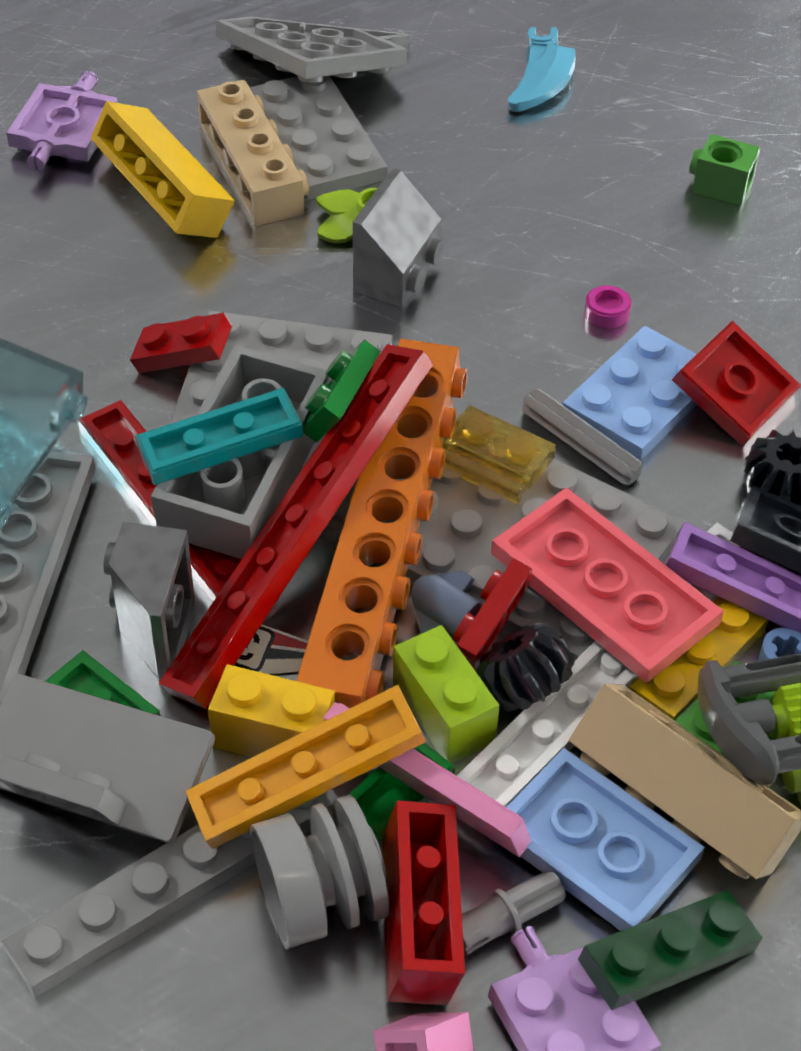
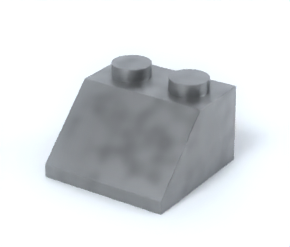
M391 169L353 221V292L403 308L412 293H418L421 290L426 272L431 265H437L440 262L444 252L445 241L440 238L441 218L401 170Z
M123 522L116 543L109 542L104 555V573L111 575L112 580L109 604L111 608H116L120 631L160 681L179 653L195 598L187 530Z

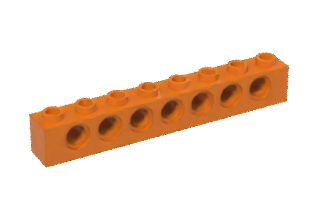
M400 338L398 344L400 347L424 351L433 365L357 479L296 680L335 690V702L338 704L342 703L348 708H352L383 692L385 673L380 670L384 655L392 656L393 646L396 645L398 626L393 623L396 609L404 610L407 605L410 591V578L406 577L409 564L417 565L422 547V534L418 533L421 520H430L434 503V491L430 490L433 478L441 479L446 454L445 449L441 448L444 437L452 438L457 416L456 408H452L455 398H463L466 389L467 369L460 368L459 347ZM386 520H395L391 523H383ZM374 563L384 564L379 567H369V565ZM364 607L372 609L365 613L354 612L355 610ZM349 653H355L360 655L359 657L353 660L339 659L343 655Z

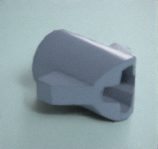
M460 570L440 575H426L414 582L411 595L421 634L442 625L446 631L454 635L467 613H471L474 616L477 615L483 604L467 593L475 581L472 576Z

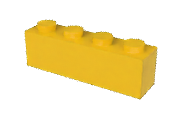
M106 101L90 139L175 233L218 238L235 200L148 108Z

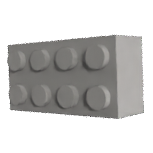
M235 344L196 415L284 387L302 425H304L311 413L304 408L306 403L322 383L329 384L330 377L325 374L327 371L325 369ZM303 433V437L157 484L151 495L156 526L187 530L188 543L242 559L296 480L315 441Z

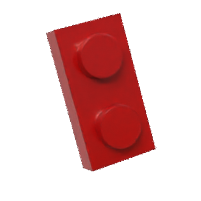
M224 313L207 316H194L186 320L164 324L155 323L148 327H143L130 361L138 373L219 360L232 325Z
M513 558L504 573L498 570L493 572L480 598L485 600V603L476 616L471 613L465 615L452 638L475 671L480 665V658L489 651L529 588L533 568L516 558Z

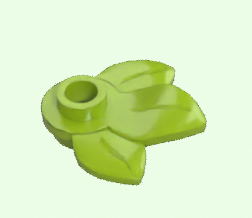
M368 188L360 193L349 189L337 190L316 197V203L330 215L317 230V236L324 241L335 244L352 240L353 221L377 188Z

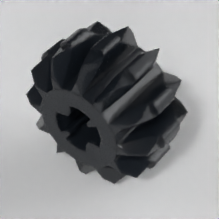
M772 429L766 438H756L755 443L751 446L749 455L745 458L743 478L747 480V493L750 492L752 485H755L801 506V438L796 437L793 429L788 435L784 436Z
M536 623L531 627L523 626L513 634L507 633L503 640L493 643L491 650L484 653L480 658V665L476 672L498 702L499 707H502L505 712H510L519 708L522 710L528 709L533 703L538 701L544 702L548 695L558 692L561 688L560 684L568 681L572 676V667L575 662L569 654L571 652L564 638L557 634L554 627H548L546 623Z

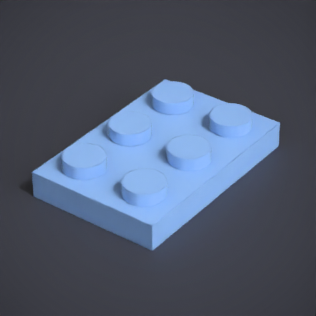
M644 326L564 400L562 405L641 461L697 405L672 381L674 376L696 353Z
M565 748L507 806L508 809L523 818L530 834L531 842L521 857L542 873L554 872L566 891L620 931L648 921L702 859L705 848Z

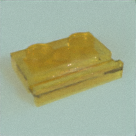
M469 405L456 420L452 438L444 437L441 448L445 449L446 452L444 468L460 475V478L477 486L481 485L518 505L522 500V494L525 490H530L555 458L556 444Z

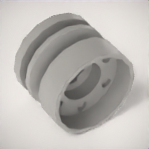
M350 794L334 800V821L322 803L312 806L310 809L311 835L307 837L304 836L297 821L290 813L252 824L250 827L251 845L262 890L275 929L286 950L327 936V907L333 906L338 918L347 930L360 925L359 905L370 922L384 919L389 915L386 870L376 836L368 825L359 804Z

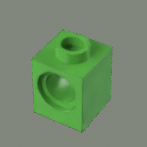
M710 134L704 148H696L691 159L689 173L695 175L692 193L742 206L754 181L760 147Z

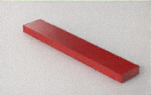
M122 400L78 419L80 432L152 525L156 526L151 495L157 485H154L137 448L135 435L147 431ZM189 543L192 576L213 602L242 559Z

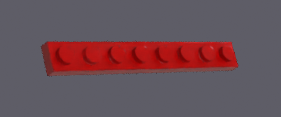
M386 344L342 418L324 436L158 684L169 694L206 709L215 694L226 665L234 666L245 648L250 644L253 636L272 607L279 600L282 592L308 556L311 548L335 515L346 495L364 471L366 465L432 367L433 363L424 351Z

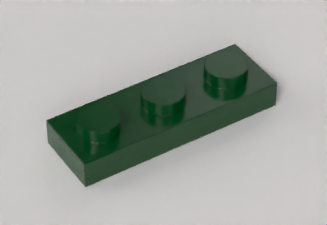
M725 890L584 946L578 961L610 1009L614 1010L756 950L763 936L729 890Z

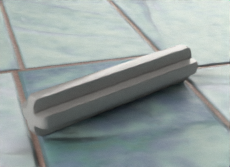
M535 388L529 394H526L522 400V411L621 484L629 486L640 477L643 464L638 458L541 389Z

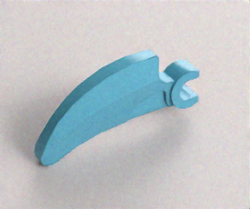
M531 27L528 30L529 61L518 87L508 97L509 110L521 112L542 104L558 94L570 81L575 70L576 52L574 48L558 46V30L556 27H551L550 34L547 36L536 35V27Z

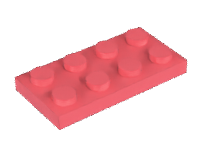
M567 487L492 540L491 554L506 567L509 566L513 558H516L533 568L529 586L645 683H648L721 624L724 612L721 608Z

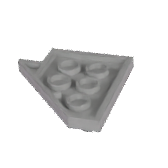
M259 17L216 20V37L231 43L233 49L246 50L253 54L254 59L269 61L275 64L277 70L292 72L298 75L300 81L308 83L323 81V76L330 75L340 78H353L357 76L359 71L388 73L390 67L407 65V52L410 51L411 35L406 33Z

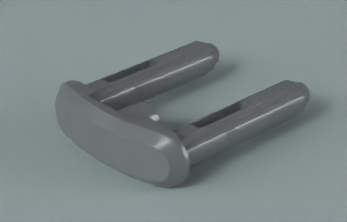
M801 653L722 667L716 660H709L702 667L698 675V703L703 720L713 740L724 755L746 777L758 785H772L776 781L777 774L801 769V735L769 740L766 734L772 733L775 729V714L770 702L767 699H760L737 704L734 698L777 691L781 686L801 683Z

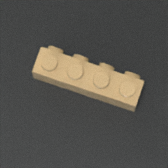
M245 79L236 82L229 81L219 86L197 90L199 124L254 226L257 227L304 215V196L309 194L307 177L302 169L297 170L289 145L281 143L275 121L267 119L261 97L258 94L253 95Z
M603 684L568 740L583 751L580 756L582 761L605 776L613 773L628 784L625 789L627 793L650 809H654L656 806L674 818L671 824L698 843L704 840L721 853L718 858L719 862L741 878L749 879L750 876H753L755 879L771 875L801 831L800 809L769 787L758 785L750 780L728 758L623 684Z

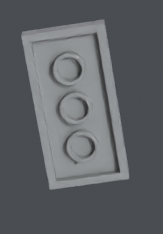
M296 76L249 87L253 95L258 94L261 97L267 119L275 121L281 143L289 145L297 170L302 169L309 185V194L305 196L307 200L315 199L322 194L337 190H350L381 182L386 178L388 166L330 76H323V81L317 83L303 82Z

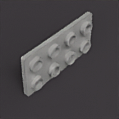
M15 674L0 705V789L172 844L178 836L190 805L185 791L198 785L215 742V736L206 729L25 675Z

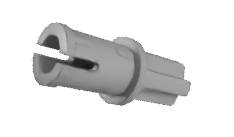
M543 872L507 892L498 888L492 892L491 899L470 911L462 913L464 955L472 953L483 946V944L498 936L500 937L508 932L514 935L522 929V923L563 902L566 894L558 876L554 872Z

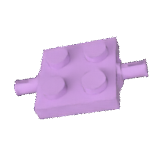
M84 71L78 82L73 86H54L39 83L6 132L9 147L32 151L31 155L27 158V165L34 171L36 168L38 171H42L48 159L53 155L88 162L97 148L90 138L105 102L118 103V98L97 94L92 91L98 83V78L91 71L89 74L88 71Z
M532 926L526 927L525 931L520 929L511 937L512 944L516 947L527 967L522 972L492 983L488 998L518 1051L660 1050L661 1043L635 1001L614 1010L610 1009L578 961L584 946L566 954L551 956L547 954Z

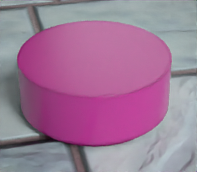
M611 285L598 286L588 292L585 300L584 314L586 319L597 327L606 329L617 328L628 321L632 301L628 293L621 288Z

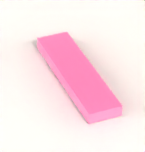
M335 702L323 719L326 721L350 708L342 703L338 704ZM411 749L378 766L432 802L456 805L457 818L519 858L530 844V834L521 816L415 749Z

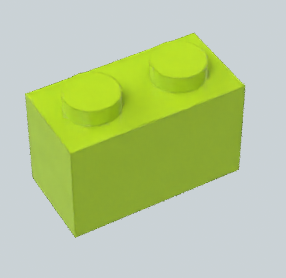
M442 625L393 646V686L399 685L415 719L441 756L453 764L486 748L496 738L499 704Z

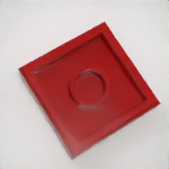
M733 320L672 379L742 447L801 387L798 381Z

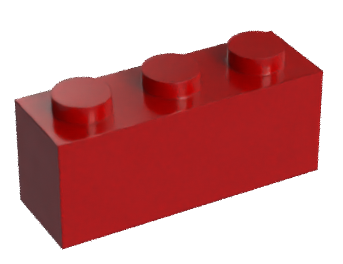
M397 800L382 835L383 861L386 870V887L389 900V915L385 918L387 1002L448 1005L465 975L456 805Z

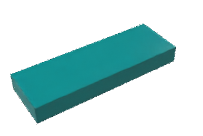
M283 387L137 434L135 438L137 448L153 484L157 485L303 437V425Z

